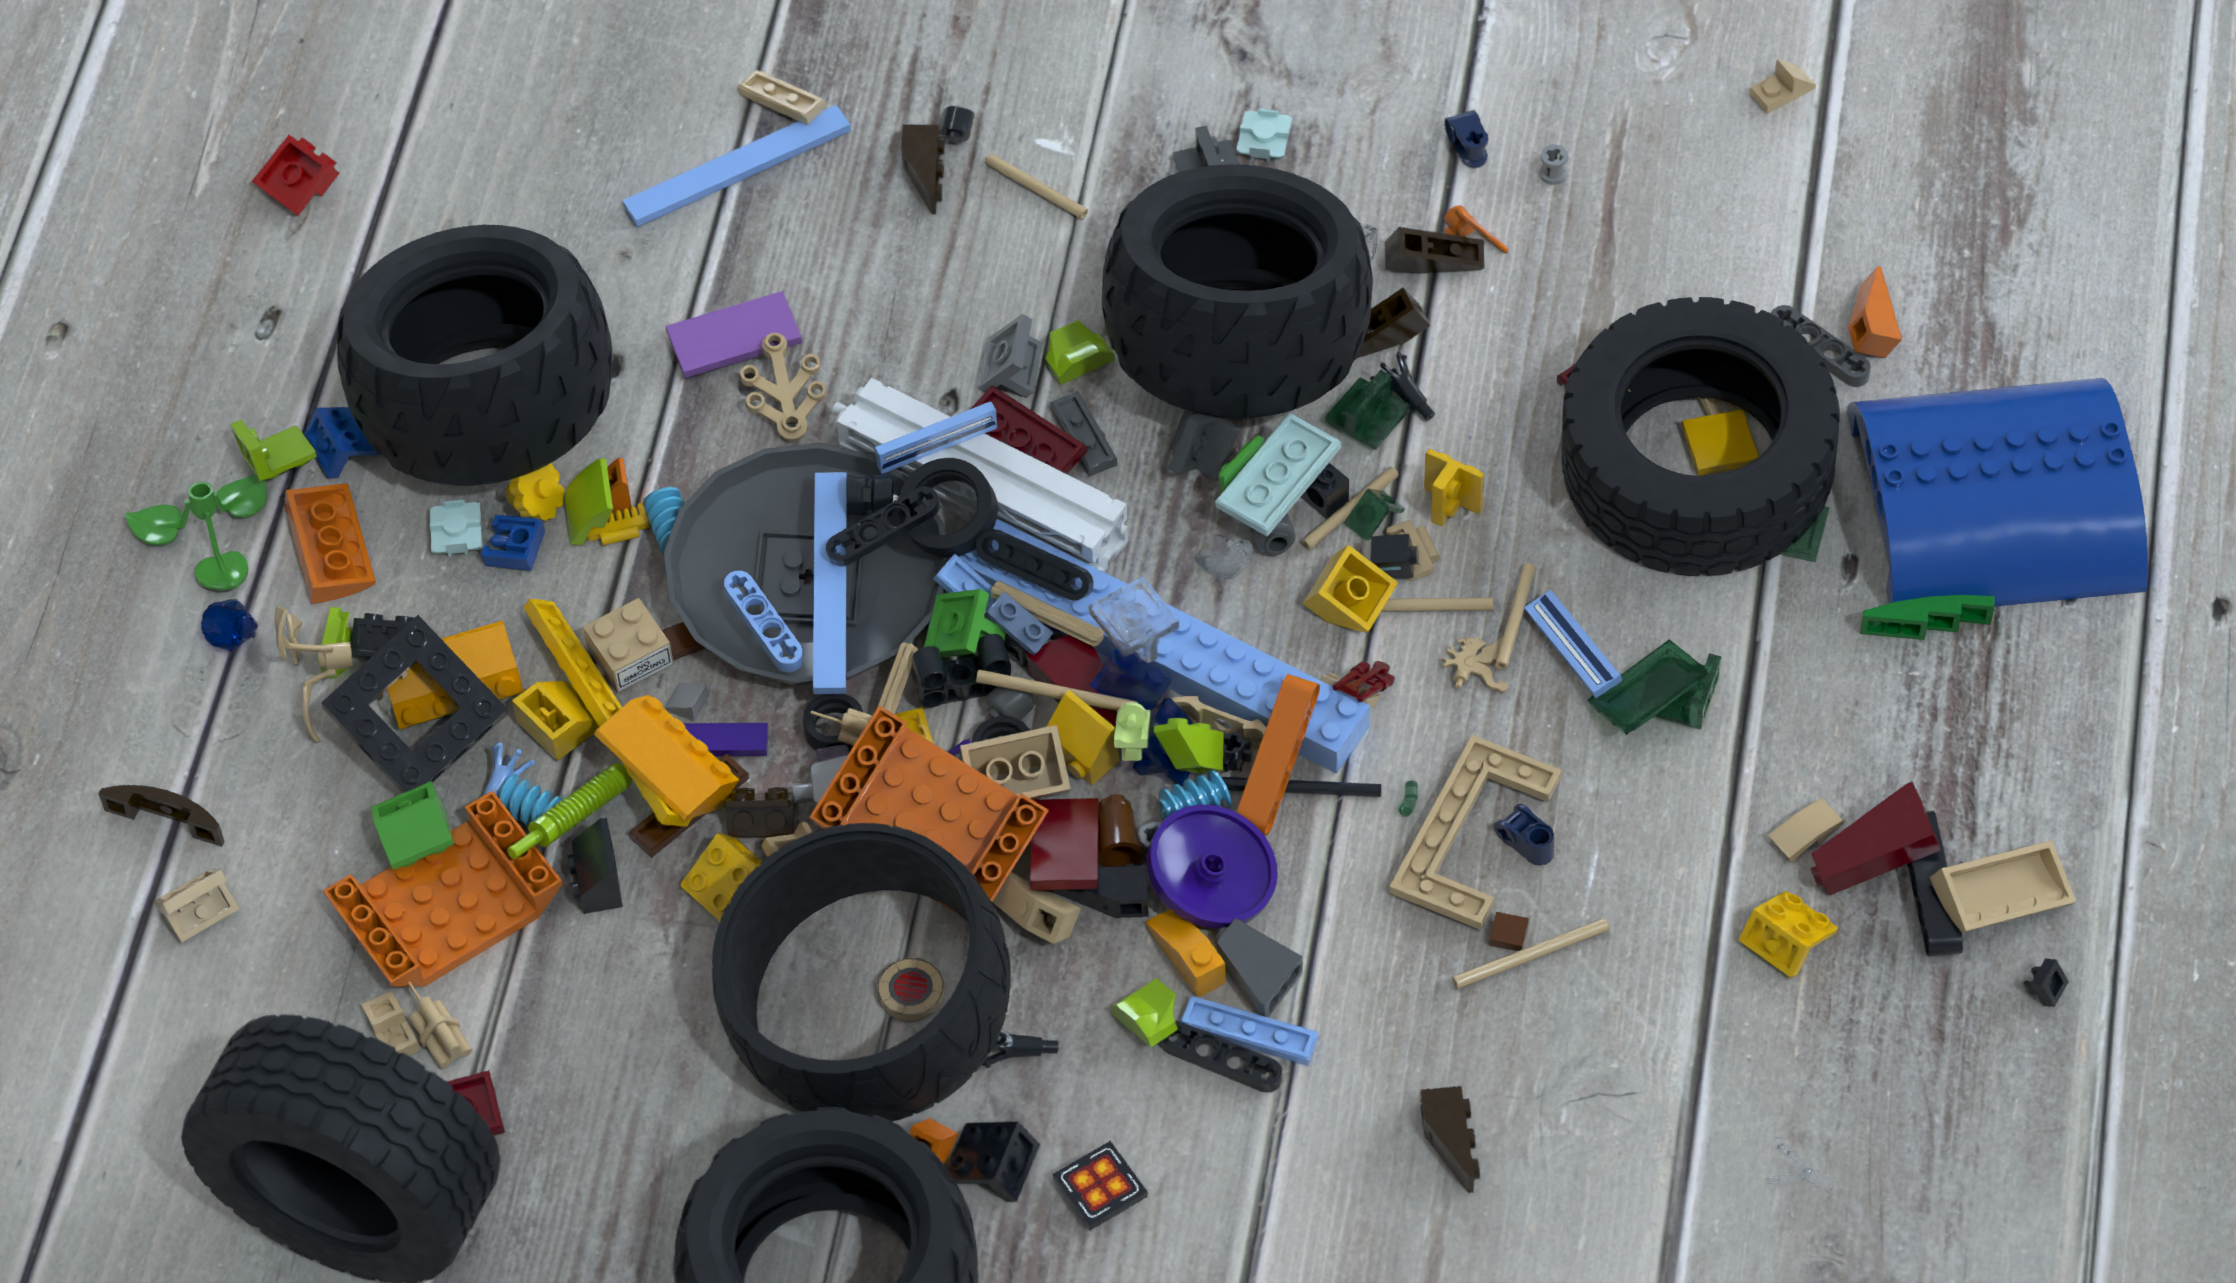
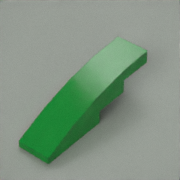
M1930 596L1893 602L1863 611L1860 634L1925 640L1926 630L1958 632L1960 622L1991 625L1995 596Z

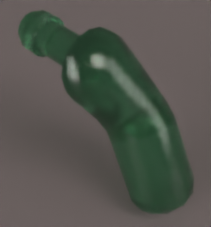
M1409 780L1405 783V798L1398 809L1399 813L1404 817L1411 815L1418 799V784L1414 780Z

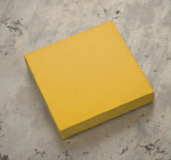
M1743 409L1682 420L1681 427L1698 476L1739 469L1759 457Z

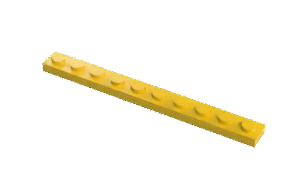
M529 598L523 608L531 619L532 625L538 630L545 645L556 658L559 667L570 680L573 689L577 691L586 709L600 727L622 708L621 704L555 602ZM623 763L628 775L634 780L641 791L642 797L648 802L655 813L656 819L661 824L667 826H688L692 818L683 820Z

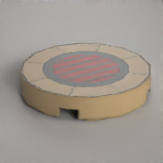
M905 958L893 962L883 971L878 980L877 992L880 1003L891 1017L902 1021H918L924 1019L925 1015L931 1012L933 1014L939 1009L944 999L945 987L940 971L932 963L920 958Z

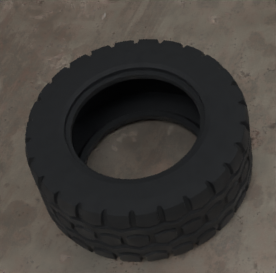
M1692 297L1667 300L1666 306H1663L1661 302L1653 303L1637 309L1636 316L1631 312L1613 322L1609 326V330L1605 328L1588 345L1587 349L1584 350L1571 371L1565 387L1562 411L1561 464L1566 490L1585 524L1591 527L1592 532L1608 547L1614 546L1615 551L1635 563L1642 559L1645 567L1665 573L1672 568L1675 570L1676 575L1700 576L1701 571H1705L1707 576L1730 574L1733 571V567H1736L1739 571L1750 569L1762 564L1764 557L1767 560H1771L1786 551L1791 546V543L1795 544L1808 531L1822 512L1831 492L1835 473L1840 422L1837 391L1824 361L1811 344L1808 345L1806 338L1789 324L1784 326L1783 320L1764 310L1756 313L1754 306L1731 300L1729 304H1724V299L1714 297H1699L1698 302H1693ZM1704 397L1728 402L1751 414L1766 429L1772 439V443L1758 458L1737 470L1718 475L1694 476L1665 469L1646 458L1628 438L1627 431L1639 417L1660 404L1681 398Z
M291 1014L262 1016L249 1021L235 1032L214 1065L203 1087L200 1089L194 1103H192L186 1113L181 1135L185 1156L190 1166L194 1167V1172L205 1186L211 1188L210 1191L226 1207L233 1208V1212L252 1227H258L260 1232L281 1245L289 1246L290 1250L312 1261L316 1259L322 1265L343 1273L348 1271L353 1276L373 1281L377 1278L385 1283H420L424 1280L434 1279L454 1262L460 1247L466 1240L470 1229L493 1190L500 1168L499 1147L494 1135L490 1134L491 1129L480 1114L475 1113V1108L460 1093L453 1092V1087L436 1073L428 1072L425 1070L426 1066L403 1052H396L394 1047L374 1037H365L360 1031L340 1024L334 1026L330 1021L307 1016L304 1019L300 1015Z

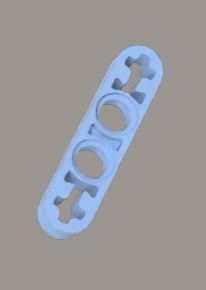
M733 571L729 573L724 580V590L731 605L779 670L783 672L798 670L803 664V649L800 643L747 572ZM738 584L740 587L744 586L746 597L743 598V594L740 591V589L737 587L733 588V585ZM754 604L761 605L764 608V611L759 615H751L746 610ZM770 627H775L781 631L780 635L775 638H767L763 635V632ZM783 644L786 652L789 655H794L793 659H789L787 656L783 657V650L781 648Z

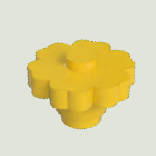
M550 463L536 471L510 479L511 483L506 488V498L509 504L515 507L522 517L541 519L542 522L555 518L556 508L563 506L564 488L558 483L560 474L554 469L553 464Z

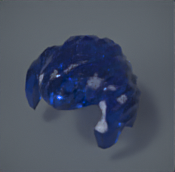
M237 599L214 602L208 605L201 615L200 628L202 634L213 647H219L221 650L232 652L239 649L246 640L256 637V630L259 627L257 621Z

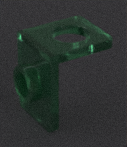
M1368 488L1345 520V524L1364 540H1370L1389 511L1403 513L1405 508L1386 492Z

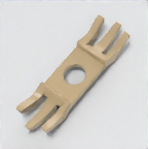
M1198 696L1175 697L1165 702L1167 707L1183 709L1182 711L1171 713L1168 719L1182 718L1187 719L1191 724H1210V729L1225 732L1226 734L1239 731L1240 736L1244 740H1251L1252 748L1259 749L1266 727L1259 719L1248 721L1201 703L1198 700ZM1216 719L1227 721L1232 728L1222 726Z

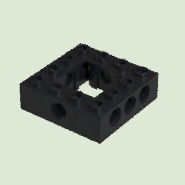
M419 615L411 620L321 702L322 709L402 793L431 781L434 783L508 715V708ZM418 662L423 667L425 675L430 680L433 678L447 693L448 699L452 704L460 707V709L412 751L369 705L376 699L380 701L383 698V693L400 677L404 679L407 676V671Z

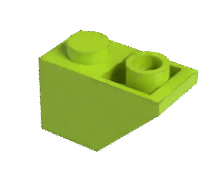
M1182 718L1168 719V724L1154 726V733L1176 770L1195 774L1208 773L1210 770H1215L1216 772L1223 771L1224 732L1210 729V724L1194 723L1189 725L1188 720Z

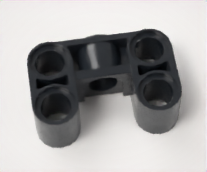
M999 634L985 635L979 638L974 656L943 662L940 649L937 647L927 646L917 650L912 656L911 677L920 705L925 708H933L941 704L987 696L996 686L976 682L979 670L1011 676V663L1002 636Z

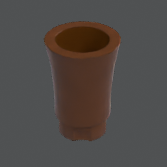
M1113 794L1105 799H1101L1098 812L1099 863L1104 867H1121L1126 864L1138 865L1144 857V852L1138 838L1130 800L1125 799L1124 795Z

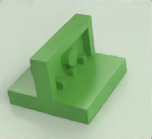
M982 589L937 594L924 647H937L940 649L942 657L975 654L979 638L988 634H999L1004 641L1006 632L998 627L997 624L984 618L989 593Z

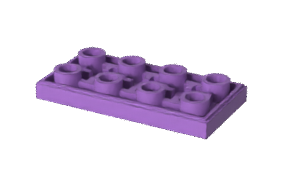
M783 291L666 326L667 335L684 378L764 355L762 341L770 333L782 334L787 340V348L802 343L801 334ZM773 341L769 344L771 346H777L780 344V342Z

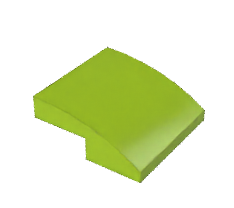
M599 458L585 467L572 480L564 493L570 542L572 545H583L592 527L604 528L613 510L606 458Z

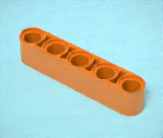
M1287 674L1282 682L1237 809V813L1251 821L1263 835H1268L1274 824L1320 691V684L1291 674Z

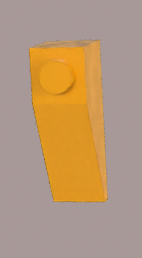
M1171 909L1145 921V925L1196 997H1201L1226 984L1225 962L1209 939L1191 922L1183 919Z

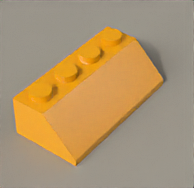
M503 620L441 638L498 699L524 692ZM418 662L407 671V676L404 679L400 677L387 689L399 729L453 714L460 709V707L452 704L448 699L447 693L433 678L430 680L425 675L423 667Z
M650 695L630 700L594 733L600 741L683 820L720 809L739 781L727 764L719 761L710 753L705 743L690 734L680 720L670 715L663 708V704Z

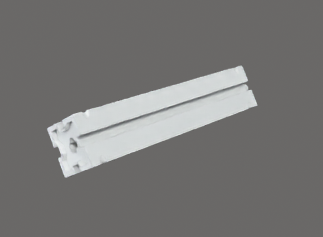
M873 378L864 387H860L854 396L855 405L850 404L846 406L837 402L832 409V413L838 415L836 425L840 447L876 456V446L950 418V416L890 386H883L882 382ZM986 434L979 435L896 468V470L909 477L917 468L935 459L957 458L973 464L983 473L995 492L998 503L997 519L1103 572L1107 570L1108 561L1111 557L1116 558L1128 542V526L1124 525L1127 520L1126 503L1117 499L1113 500L1109 495ZM946 481L932 488L938 495L941 509L967 522L972 520L977 507V497L972 487L960 481Z

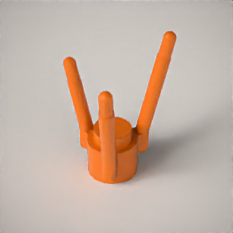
M1462 205L1454 206L1446 213L1444 222L1448 227L1444 231L1445 234L1466 237L1475 229L1502 252H1508V248L1482 227Z

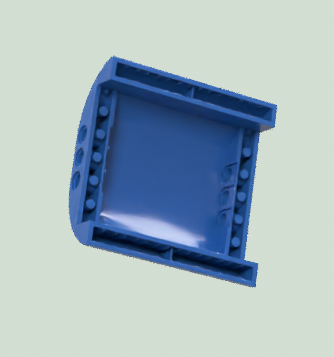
M2093 378L1851 402L1847 406L1852 436L1861 437L1889 564L1886 587L1889 603L1930 596L1980 595L1995 596L1994 607L2146 592L2148 550L2141 488L2121 408L2112 386L2106 379Z

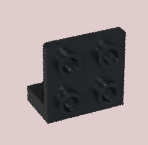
M1019 1121L969 1122L963 1128L947 1169L957 1184L988 1183L1006 1202H1017L1040 1143Z

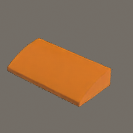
M348 483L286 490L284 507L311 604L343 598L374 586L376 580Z

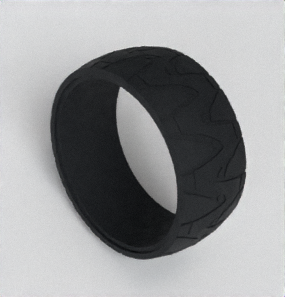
M854 823L824 828L823 831L818 830L788 843L780 848L778 852L775 851L762 861L761 865L757 866L745 878L730 899V904H727L715 935L712 955L713 993L719 1018L727 1037H729L730 1045L757 1081L770 1093L802 1112L815 1111L821 1107L845 1108L850 1112L870 1117L877 1115L890 1121L901 1120L913 1116L914 1113L918 1114L933 1107L935 1103L943 1101L961 1088L985 1062L987 1054H990L997 1042L1006 1018L1005 1012L1008 1010L1011 985L1009 949L1005 943L1006 938L1003 927L992 901L976 877L951 853L927 837L911 830L897 826L890 827L889 825L879 823ZM884 890L904 891L923 895L943 903L958 913L969 924L967 961L955 991L941 1011L925 1027L902 1043L870 1056L846 1060H821L785 1050L765 1038L759 1032L757 1000L760 985L771 958L781 943L800 923L825 906L866 892Z

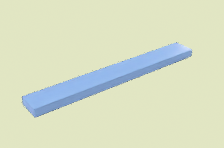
M834 105L823 110L809 125L798 121L622 200L623 207L636 227H639L851 131L850 123L838 106Z
M847 472L815 473L813 694H846L847 566H837L830 561L826 552V544L832 536L847 528ZM842 545L836 547L837 553H840L841 556L847 553Z

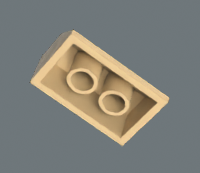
M1057 725L960 745L962 762L1017 796L1022 793L1034 800L1066 794L1071 790Z

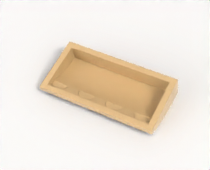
M2052 840L1942 868L1929 877L1944 909L1962 933L2077 902Z

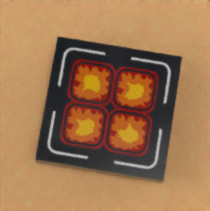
M1111 1141L1052 1174L1053 1181L1089 1231L1148 1197V1191Z

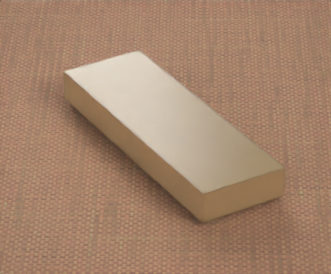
M757 69L737 86L739 95L806 125H809L826 108L825 99Z

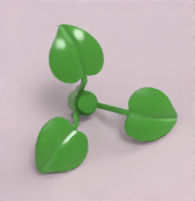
M256 475L231 482L221 487L217 492H214L213 486L210 483H194L188 489L189 499L185 500L183 515L177 507L172 505H155L138 512L125 513L131 532L139 540L150 545H164L174 541L178 536L177 529L185 527L190 510L197 518L206 520L215 557H207L198 563L195 568L196 579L202 586L209 589H234L246 580L249 570L248 562L238 551L220 554L211 517L217 508L221 512L229 511L234 517H248L260 512L267 502L266 479L259 481Z

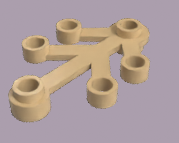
M770 333L764 337L762 349L765 357L772 360L777 385L760 376L758 369L753 365L744 366L740 371L741 382L745 386H753L780 402L782 412L765 404L764 396L759 392H752L747 396L746 407L749 412L758 413L777 424L778 434L783 439L794 442L800 440L806 434L808 429L806 418L817 403L822 402L826 398L825 385L820 381L811 382L807 388L808 396L795 411L793 400L811 376L816 375L820 371V359L814 354L805 355L801 362L802 368L789 383L784 356L787 353V340L782 334ZM773 341L780 342L777 346H771L769 343ZM808 362H814L816 366L813 368H809L806 366V364ZM747 373H753L755 375L751 379L745 377ZM814 389H820L822 393L819 395H814L812 391ZM753 400H759L761 402L757 406H753L750 404V402ZM790 422L797 423V426L791 428L788 427L787 424Z

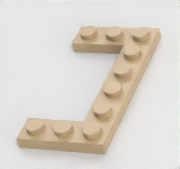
M1471 735L1391 882L1389 893L1481 930L1494 905V897L1438 875L1439 868L1487 779L1549 802L1561 779L1562 770Z

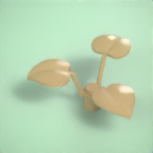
M276 605L274 621L276 642L281 659L286 660L285 649H290L294 664L299 665L297 651L318 652L320 668H327L326 671L306 680L304 686H302V715L305 725L313 740L322 742L315 733L309 719L311 689L314 683L328 676H336L335 669L353 667L350 642L324 644V646L299 644L297 639L303 622L293 613H287L288 609ZM285 617H286V627H287V633H288V640H287V638L284 636V627H283V625H284Z

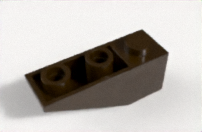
M902 124L901 153L903 168L931 214H936L937 202H942L943 187L942 184H938V178H944V160H939L940 155H945V137H940L939 124Z
M1461 1086L1420 1090V1111L1424 1137L1466 1191L1474 1193V1180L1480 1179L1478 1158L1472 1159L1471 1149L1476 1148L1474 1129L1467 1128L1466 1119H1471L1469 1098L1463 1099Z

